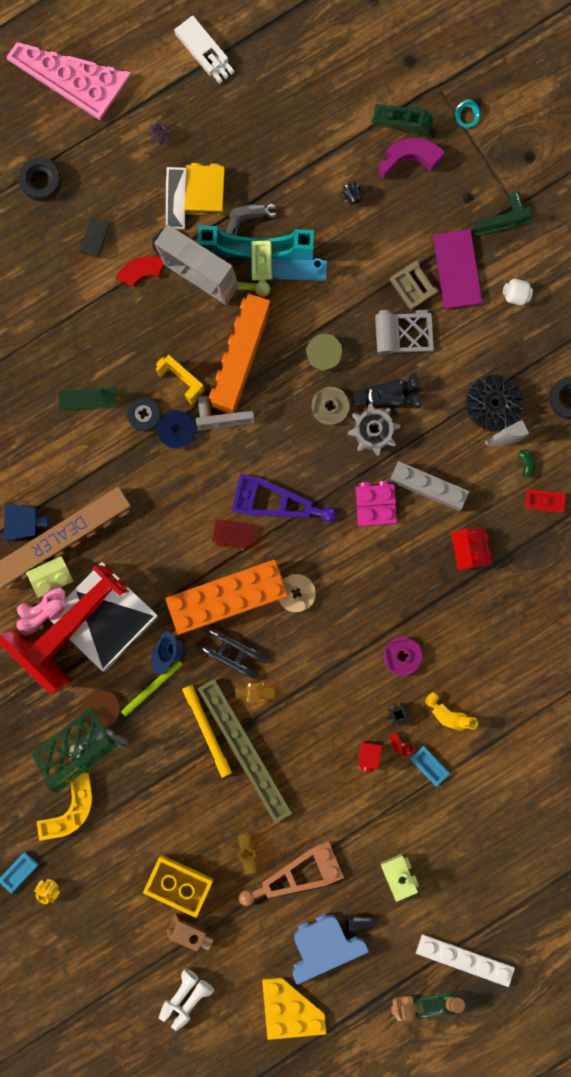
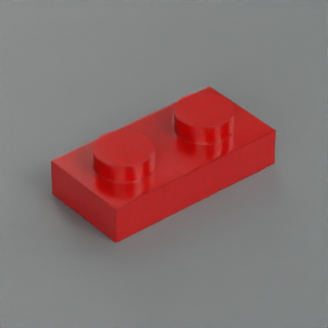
M527 489L525 509L564 513L566 493Z

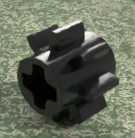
M353 181L342 187L344 191L341 192V197L344 203L349 201L350 205H354L363 200L362 195H364L365 191L362 184L357 185Z
M393 703L394 709H387L391 712V716H388L387 719L394 720L393 726L396 722L403 726L402 721L410 720L406 717L410 710H404V704L397 707V704ZM399 709H401V714L403 715V718H398L396 720V716L393 713L394 711L398 712Z

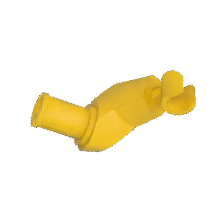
M432 692L426 698V704L434 708L432 712L442 725L458 731L466 728L470 730L477 728L478 721L476 722L477 719L475 717H467L465 713L450 712L443 704L438 705L439 697Z

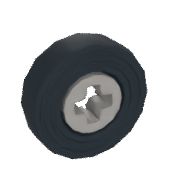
M147 397L135 399L127 409L128 422L138 431L152 430L158 425L161 418L158 404ZM145 409L149 416H145L144 419H141V415H139V412H143V410Z

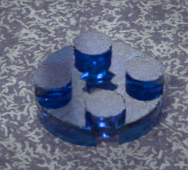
M172 410L167 412L158 421L157 434L161 442L167 447L180 449L188 446L193 440L195 424L185 412ZM176 424L182 429L177 435L171 431V428H174Z

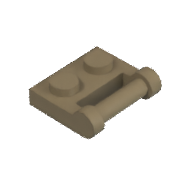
M418 261L413 262L389 279L410 311L439 292L425 276ZM414 271L427 290L426 293L423 294L410 275V272Z

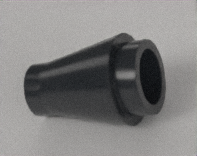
M351 914V916L346 917L347 931L354 934L375 928V917Z

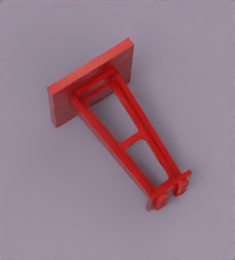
M97 565L92 568L102 579L35 643L28 636L21 634L18 628L0 632V645L50 695L68 687L73 682L52 661V658L112 590L119 596L129 593L126 589L128 585L122 579L117 580L113 576V570L107 565Z

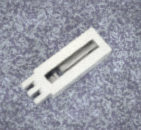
M193 15L175 29V35L209 76L212 75L219 84L223 82L219 76L220 74L224 79L229 77L225 72L226 69L231 75L234 73V70L228 64V57ZM208 50L212 53L208 56L212 60V64L203 56L204 53H208Z

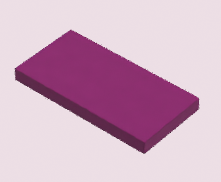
M471 230L434 234L433 242L444 310L482 304Z

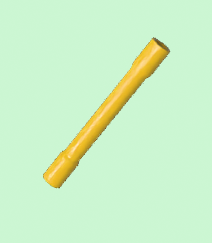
M193 684L183 688V693L194 712L221 777L231 774L232 771L226 758L223 756L200 705Z

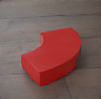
M156 256L137 258L120 270L116 280L134 287L144 277L152 276L158 278L164 263L161 257Z

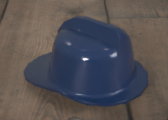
M170 631L162 633L151 655V667L156 674H164L172 663L179 661L183 657L185 645L183 638L175 637Z

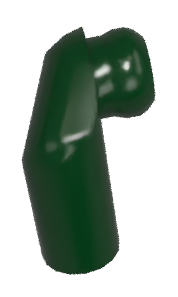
M520 450L518 458L523 460L525 464L522 476L531 478L536 463L529 450Z

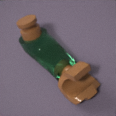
M455 993L414 998V1001L412 996H400L393 999L391 1009L392 1015H395L397 1021L415 1019L416 1015L417 1017L454 1015L463 1012L465 1003Z

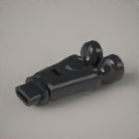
M412 373L408 381L397 379L388 383L362 388V391H354L355 405L367 408L369 404H372L373 407H405L407 404H411L415 409H421L420 392L404 394L405 391L419 390L417 373Z

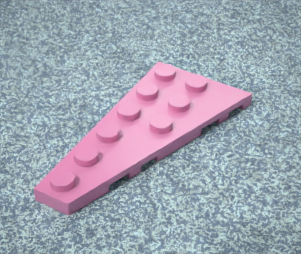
M18 42L6 57L8 61L98 120H101L131 77V72L115 70V68L109 66H100L94 62L71 56L66 57L56 52H47Z

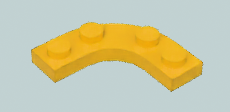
M89 773L69 776L72 793L71 806L62 816L36 821L39 841L66 836L77 830L85 822L92 806V788Z

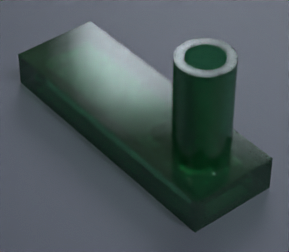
M513 191L508 194L513 212L474 222L475 236L530 223L531 210L530 208L524 209L519 191Z
M116 387L59 391L60 411L117 407Z

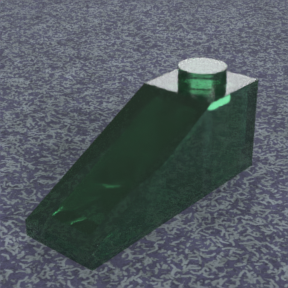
M376 104L371 122L374 124L422 136H429L434 118L426 109Z

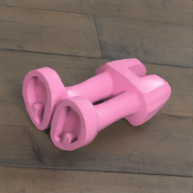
M57 588L47 592L43 596V600L34 607L29 603L20 604L17 607V612L22 618L17 622L19 632L24 636H30L48 618L57 619L65 610V603L63 602L65 600V591L62 588Z

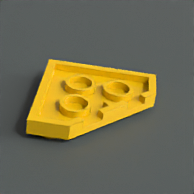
M283 977L262 979L268 1040L326 1034L325 1015L322 1010L312 1004L309 999L292 987Z

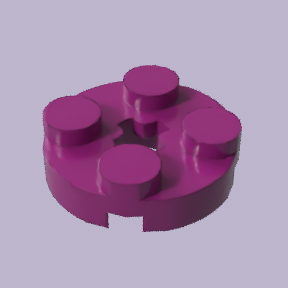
M398 637L386 645L383 660L385 666L392 673L405 676L412 674L419 667L422 661V651L413 640L407 637ZM400 651L408 654L405 662L397 658V655H400Z

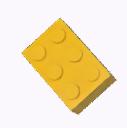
M160 855L143 893L197 918L214 879L166 856Z

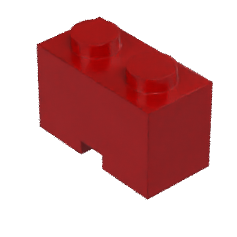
M361 741L357 765L361 766L360 769L362 771L373 772V769H378L382 748L380 744Z

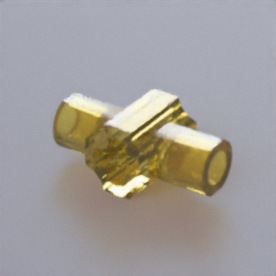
M247 683V686L235 687V699H246V702L263 703V699H274L275 697L274 686H263V683Z
M250 833L238 835L240 846L238 857L243 862L244 873H256L254 860L256 850L252 847ZM244 849H248L249 852L253 853L250 855V858L247 859L245 855L242 856Z

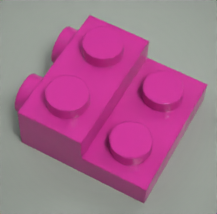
M390 481L378 482L379 485L371 486V482L359 483V487L355 488L358 526L397 523L394 484H390Z

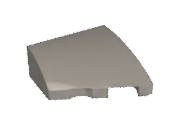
M521 420L495 434L492 438L486 440L485 443L487 446H505L525 439L529 432Z

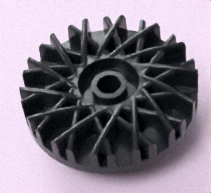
M490 374L489 376L479 378L471 386L466 397V410L471 421L479 428L490 432H499L515 424L520 418L524 406V397L522 396V391L520 392L519 385H516L515 381H511L510 377L506 378L505 375ZM492 400L497 401V402H498V405H497V406H493L492 403H491V401H492Z

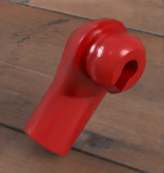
M398 732L389 735L396 753L403 756H411L414 753V746L401 742Z

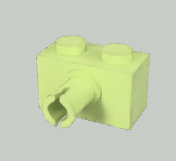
M61 556L26 572L38 598L51 590L61 588L73 582Z
M402 854L380 863L396 902L418 893L416 887H419L415 875L411 877L408 869H411V865L407 857L403 858Z

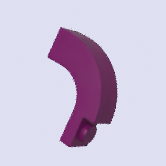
M407 138L400 140L386 149V158L378 165V175L384 179L398 163L404 160L418 161L429 171H432L443 159L445 152L434 143L425 139Z

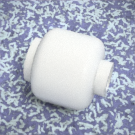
M512 279L508 284L504 285L503 294L508 303L524 305L531 300L533 289L527 281Z

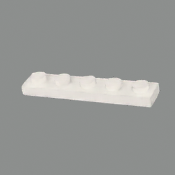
M424 934L421 935L416 950L418 955L509 987L515 970L513 966Z

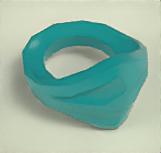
M471 99L462 101L455 112L457 123L464 128L476 125L480 117V109L477 103ZM464 107H470L474 112V120L469 124L463 123L460 119V113Z

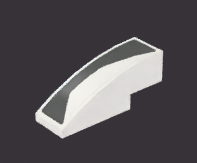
M167 167L166 225L168 224L176 230H185L186 168Z

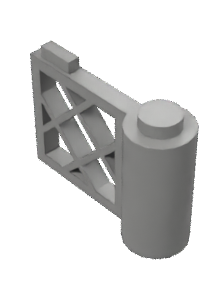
M390 310L379 311V314L375 315L377 353L433 352L431 313H427V310H416V314L390 313ZM419 318H427V327L424 330L415 324ZM398 319H406L411 325L404 331L399 326ZM412 326L421 333L415 340L406 333ZM403 335L412 342L408 348H400V339ZM423 335L428 340V347H421L416 341Z

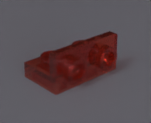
M216 519L212 542L216 543L217 547L227 548V545H235V549L246 550L247 547L251 548L254 524Z

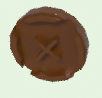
M105 690L90 693L82 704L83 718L90 726L97 729L112 726L120 715V703L117 697Z

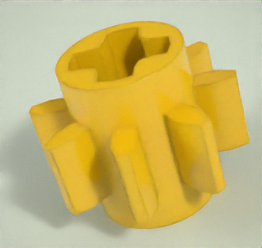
M47 879L45 882L41 880L34 890L37 893V900L43 904H48L49 901L54 903L60 893L57 890V883L50 879Z

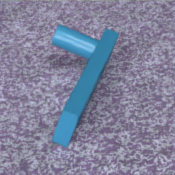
M272 258V279L326 281L327 261L319 258L314 260ZM251 260V278H252V260Z

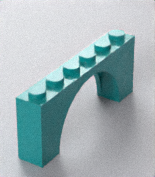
M198 225L197 243L218 257L252 258L251 241H272V258L313 260L314 230L295 229L293 233L277 238H247L225 233L218 226Z

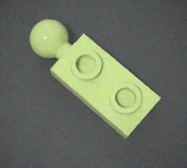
M251 241L252 280H259L255 287V292L258 296L265 297L270 292V286L266 283V280H272V241Z

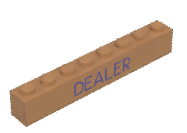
M116 487L0 560V589L5 588L7 590L16 584V580L19 578L23 580L28 577L26 572L47 563L53 557L56 559L64 555V550L69 547L71 549L81 544L80 540L87 537L89 539L97 534V529L102 526L107 528L114 523L113 519L118 516L122 518L129 514V509L132 507L121 489Z

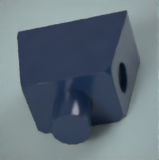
M5 503L4 540L15 541L37 537L38 528L49 527V518L38 517V510L36 508Z

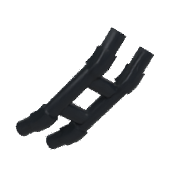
M208 625L205 628V632L223 642L218 651L201 642L196 645V649L257 680L259 673L241 663L246 654L263 663L267 662L268 656ZM229 645L240 650L235 660L224 655Z

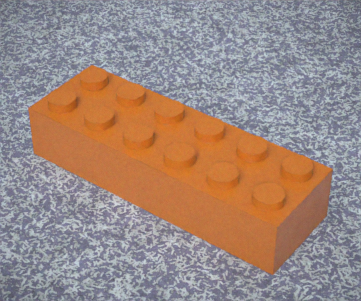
M248 294L247 299L243 298L241 302V316L236 317L234 323L235 333L231 334L228 340L229 351L228 353L224 352L221 362L223 363L222 371L218 370L215 379L216 389L212 388L209 396L214 409L229 414L236 412L271 309L270 300Z
M274 559L165 599L177 634L182 635L289 597L277 560Z

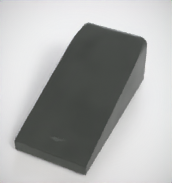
M91 217L80 248L81 254L100 258L110 222Z

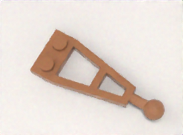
M329 841L310 848L264 880L262 882L263 887L252 892L249 890L242 891L239 895L240 903L244 906H249L254 902V899L265 894L267 898L326 886L344 878ZM313 855L323 879L296 885L290 870ZM285 874L290 887L271 891L269 885Z

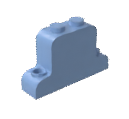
M326 913L315 918L316 921L310 924L308 921L299 924L294 934V940L303 960L293 965V977L296 984L298 985L368 953L364 940L358 936L346 939L338 919L334 915H326Z

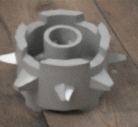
M369 404L368 410L362 415L353 413L352 416L356 420V425L354 429L348 432V435L356 437L359 443L358 451L366 448L373 450L376 456H379L381 448L387 444L391 446L396 445L392 435L393 431L400 428V424L392 423V419L389 417L391 409L388 408L385 411L375 410L373 405ZM376 426L378 433H371L369 428Z

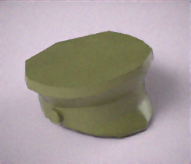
M319 334L309 342L306 353L310 365L325 371L339 364L342 358V345L334 335Z

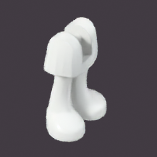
M187 968L182 971V984L170 1001L165 1000L159 1015V1019L165 1022L173 1010L178 1012L179 1015L171 1026L175 1031L188 1023L190 1020L189 1014L202 997H208L214 992V988L209 983L200 980L189 999L181 1007L180 1003L199 979L194 972Z

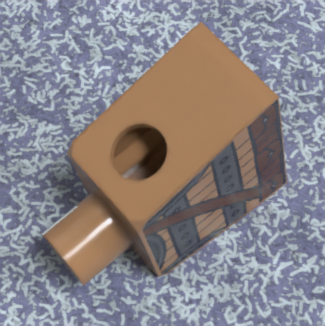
M177 914L174 915L167 929L169 940L194 951H198L199 947L209 950L212 946L213 939L205 936L204 928Z

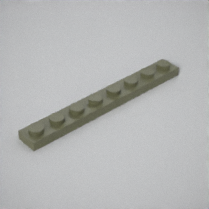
M215 679L197 688L274 823L291 815L292 812Z

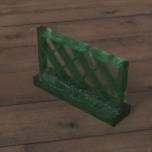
M90 707L31 755L47 781V788L50 791L59 793L115 749L117 744L110 738L95 711ZM89 715L93 719L91 727L84 726L85 719ZM73 728H78L76 739L69 738L70 730ZM83 729L90 730L88 741L81 740ZM95 731H100L103 735V738L98 742L93 741ZM59 739L63 740L61 751L54 750L55 743ZM68 741H75L73 752L66 751ZM80 742L88 743L83 754L78 753ZM44 751L49 752L47 762H42L39 758V755ZM53 752L61 753L58 764L51 763ZM65 754L73 755L69 765H63ZM50 766L58 767L56 775L51 778L49 775Z

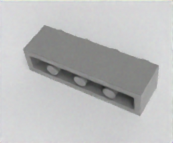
M399 461L390 478V482L458 511L462 509L469 493L465 489Z

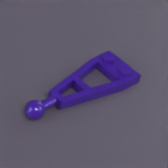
M240 474L232 507L233 512L249 516L309 518V514L321 516L326 522L334 521L337 516L335 509L332 507L324 509L312 507L311 501L263 479ZM257 485L282 495L279 511L252 509ZM289 498L305 505L304 512L285 511L287 499Z

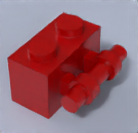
M485 527L468 528L451 533L458 570L492 565L491 557L493 556L488 545V540L490 539L489 534H486Z

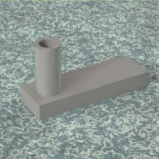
M198 397L200 417L196 418L198 431L254 423L253 411L211 416L209 397Z

